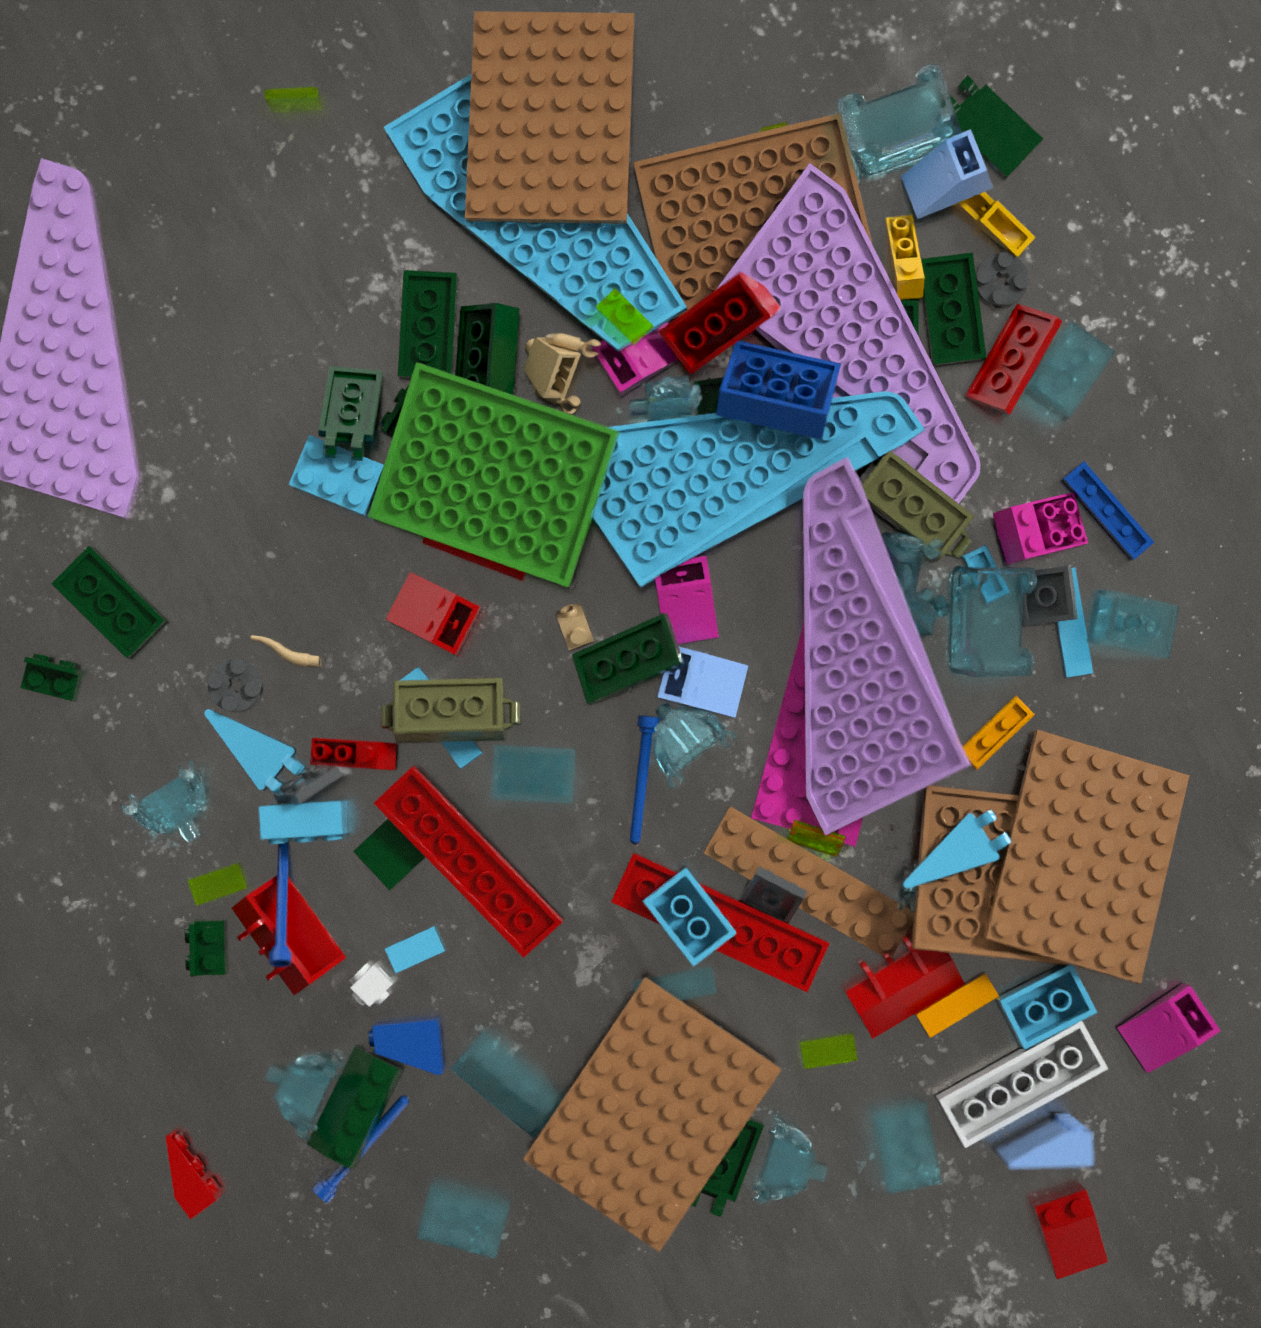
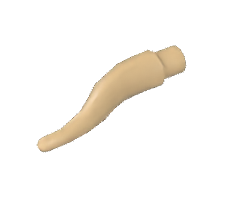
M250 636L252 641L264 643L272 648L282 659L291 664L304 667L319 666L320 656L293 652L272 639L262 636Z

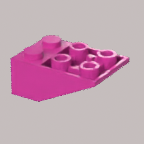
M668 322L619 352L604 340L600 341V346H592V351L599 353L595 358L620 397L679 361L678 357L659 334V331L669 324Z
M1074 492L1012 506L993 513L1007 565L1088 544Z
M706 556L691 558L655 579L660 614L666 613L669 615L678 644L719 637Z
M1182 983L1117 1027L1147 1073L1198 1047L1221 1031L1192 987L1185 983Z

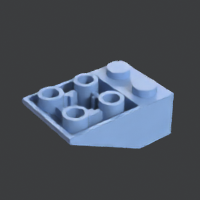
M971 129L944 140L901 176L917 219L993 189Z
M679 647L684 664L663 673L657 698L735 718L748 665Z

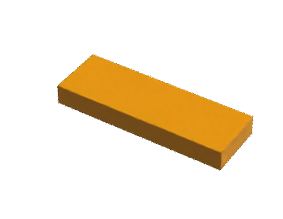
M1017 695L962 746L971 766L975 770H978L1035 715Z
M983 972L915 1014L931 1038L996 999L999 995L986 973Z

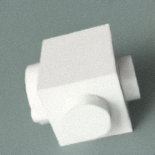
M366 963L349 980L353 985L351 989L354 991L352 994L354 999L362 1006L366 1003L369 1007L374 1002L379 1006L390 995L386 990L395 982L377 963L372 967Z

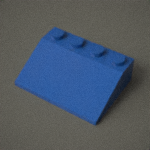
M738 341L734 345L722 382L716 415L822 439L841 364Z

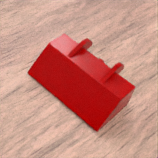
M277 875L245 896L231 908L246 929L237 936L239 942L251 935L260 948L258 953L260 956L264 954L268 961L269 953L272 951V947L275 946ZM288 877L286 946L289 947V951L292 953L291 965L274 967V970L266 975L265 978L269 981L279 974L295 996L347 957Z
M904 936L901 938L907 949L904 953L892 959L887 952L883 955L887 963L874 971L870 970L866 962L859 963L865 976L843 990L872 1039L965 984L949 953L912 949L911 941L908 937Z

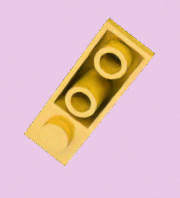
M912 215L886 218L894 289L900 300L923 298L924 273Z

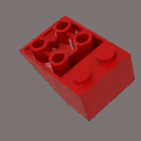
M410 572L386 620L458 656L482 608Z

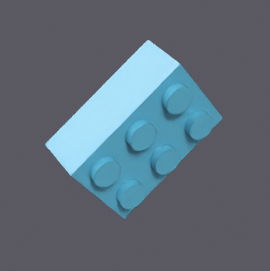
M309 435L289 485L294 489L367 518L384 465L366 457H363L362 461L352 460V452L338 446L336 458H325L324 441Z
M347 801L259 806L261 839H268V844L286 843L290 837H295V842L315 841V836L321 835L323 841L342 839V834L348 833Z
M686 867L643 899L645 905L693 967L736 934L734 928Z
M1059 965L996 998L1016 1040L1024 1050L1097 1013L1073 965Z

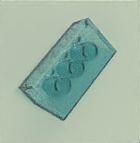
M486 1027L451 1068L453 1072L532 1138L545 1127L566 1095Z

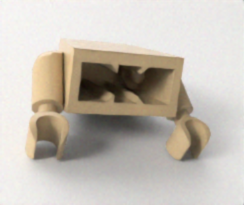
M564 333L548 334L546 337L530 339L525 345V350L529 355L524 366V372L531 380L534 393L554 405H561L562 412L573 414L577 411L572 406L577 407L581 403L580 399L573 395L565 399L581 355L578 349L582 350L586 357H594L599 353L593 352L590 345L600 346L601 342L597 339L582 342L581 338Z

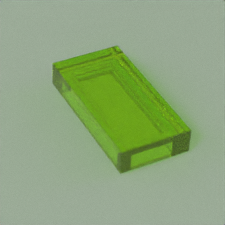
M317 87L264 90L265 101L268 106L321 104V93Z
M616 288L596 306V309L633 346L653 328V324Z
M794 819L787 839L797 845L838 857L846 836L835 832L825 835L822 828Z
M240 862L187 880L196 906L248 888Z
M853 1033L800 1041L804 1069L858 1061Z

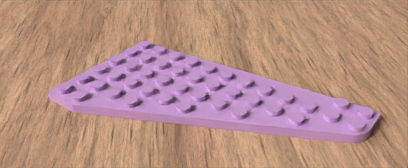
M41 158L32 187L0 341V480L126 518L139 476L92 189L88 179L79 170Z
M809 163L718 288L739 272L764 285L781 308L773 317L755 330L778 350L840 363L841 367L833 398L884 391L901 396L925 430L892 452L959 504L980 474L979 456L845 189Z
M844 458L814 474L806 483L803 493L806 797L825 835L971 765L954 729L862 484L849 458Z

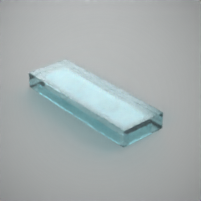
M712 966L648 978L679 1000L717 994ZM643 979L632 981L634 993Z

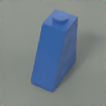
M439 1018L375 1023L372 1026L373 1030L368 1032L369 1045L374 1047L375 1054L436 1075L443 1074L444 1065Z

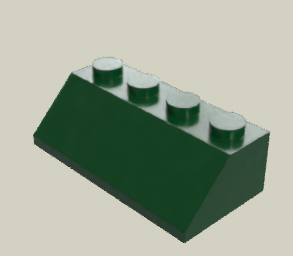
M500 303L460 306L455 367L456 376L513 395L520 308Z
M355 1046L307 1145L349 1169L356 1168L404 1069Z

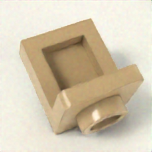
M580 603L566 605L561 610L555 612L569 650L594 642Z

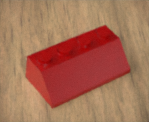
M739 272L662 328L659 334L691 375L773 317L781 307L764 285Z

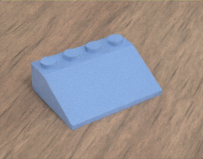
M1055 1113L1054 1118H1046L994 1146V1153L1009 1169L1093 1166L1092 1132L1084 1124L1076 1120L1075 1117H1070V1113Z

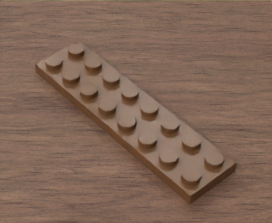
M732 807L728 808L703 852L749 880L752 879L758 867H761L791 883H795L807 891L803 902L799 906L800 909L882 956L887 952L891 958L894 956L902 942L901 938L905 936L914 920L915 912Z

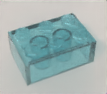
M1070 321L1034 371L1023 393L1063 421H1066L1071 417L1116 351L1073 321Z
M494 745L491 799L573 803L576 749Z
M924 1099L871 1108L870 1112L883 1179L888 1194L942 1183L927 1104Z
M433 1180L429 1188L417 1238L496 1259L511 1200Z

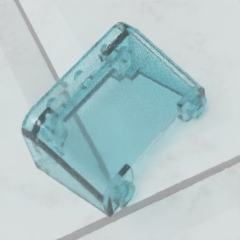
M939 62L922 67L916 74L917 84L869 102L866 101L863 95L856 93L848 94L837 100L851 152L863 175L874 176L922 159L944 140L962 133Z
M955 566L951 575L949 665L952 672L972 677L1032 676L1034 657L1029 649L1022 647L1023 594L1031 593L1037 583L1035 568Z

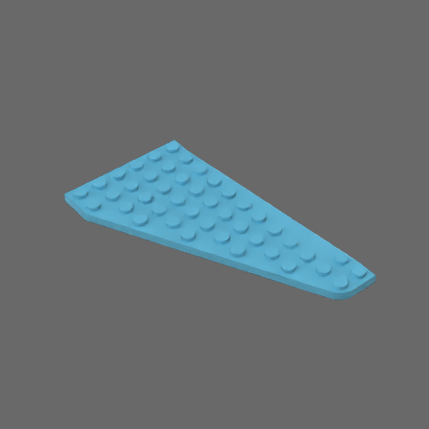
M886 391L833 398L822 439L717 416L716 413L612 426L609 428L620 431L592 518L641 589L672 568L802 500L806 483L814 474L844 458H849L856 471L883 457L887 452L900 448L924 432L925 429L901 396Z

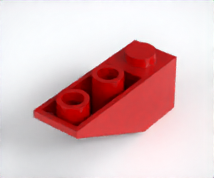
M312 738L310 765L326 764L327 766L395 770L397 743Z
M172 1131L165 1137L174 1198L191 1220L221 1196L219 1194L220 1187L212 1177L208 1179L203 1172L204 1165L196 1155L192 1157L187 1150L188 1143L179 1133L176 1135Z

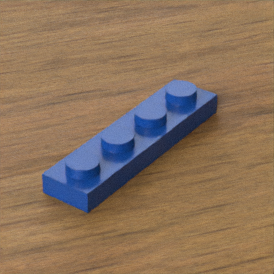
M1085 461L1062 479L1131 560H1135L1154 543L1151 537Z

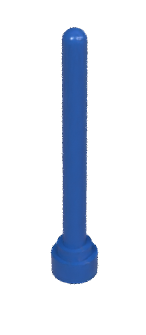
M638 715L637 726H640L639 732H642L630 832V842L634 845L638 844L641 839L652 733H655L656 728L659 727V717Z
M287 842L278 844L275 946L272 947V951L269 953V964L274 967L291 965L292 953L289 951V947L286 946L289 854Z
M401 1096L379 1120L361 1157L408 1105L407 1097ZM340 1165L329 1179L325 1178L323 1181H319L313 1187V1192L324 1202L329 1203L336 1195L334 1193L337 1190L336 1186L351 1169Z

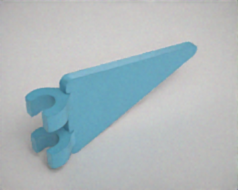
M210 709L205 711L206 718L259 790H265L268 787L275 794L280 792V786L283 783L277 780L275 776L284 766L298 776L305 767L292 757L295 753L294 748Z
M992 809L984 812L977 818L972 813L967 814L903 882V887L911 888L998 860L999 854L997 851L1012 841L1007 833L999 835L992 841L987 837L982 828L997 819Z

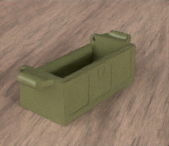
M887 452L880 462H871L875 468L865 481L861 482L870 507L930 555L934 554V560L939 561L945 554L960 559L972 544L964 529L975 516L894 452ZM870 464L855 471L858 478L863 475ZM960 534H962L964 537L956 545L953 551L950 552L949 548L957 540Z
M502 678L393 681V702L381 706V728L393 731L397 743L505 740L504 730L520 724V702H513L504 698ZM504 704H509L510 723H504ZM391 707H394L393 727H391Z

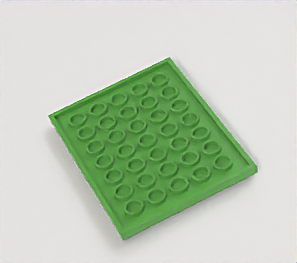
M416 363L368 517L570 587L620 431L448 372Z

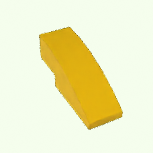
M986 192L953 204L974 225L1015 257H1018L1035 238L998 200L994 201Z

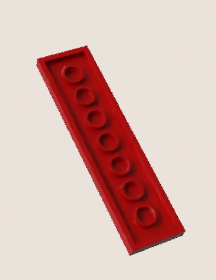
M414 765L374 801L377 808L523 958L563 922V919Z
M633 853L611 902L660 924L645 905L643 899L671 879L677 872ZM699 883L736 931V934L718 947L716 951L808 992L830 943Z

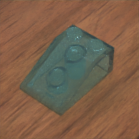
M1096 590L1087 643L1170 658L1180 606L1117 591Z

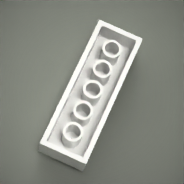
M1080 1021L1025 1050L1021 1048L935 1097L961 1144L967 1148L1104 1072L1108 1067L1083 1022Z

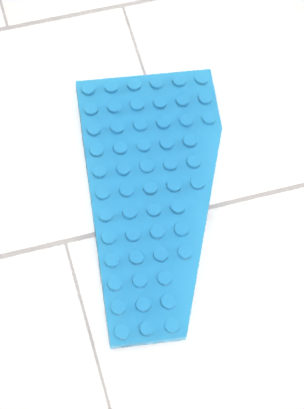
M471 74L384 126V130L426 197L616 351H621L687 310V306L628 213L627 224L466 221L465 206Z

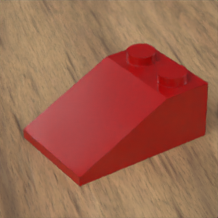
M1081 1184L1030 1201L1056 1279L1108 1262L1087 1190Z

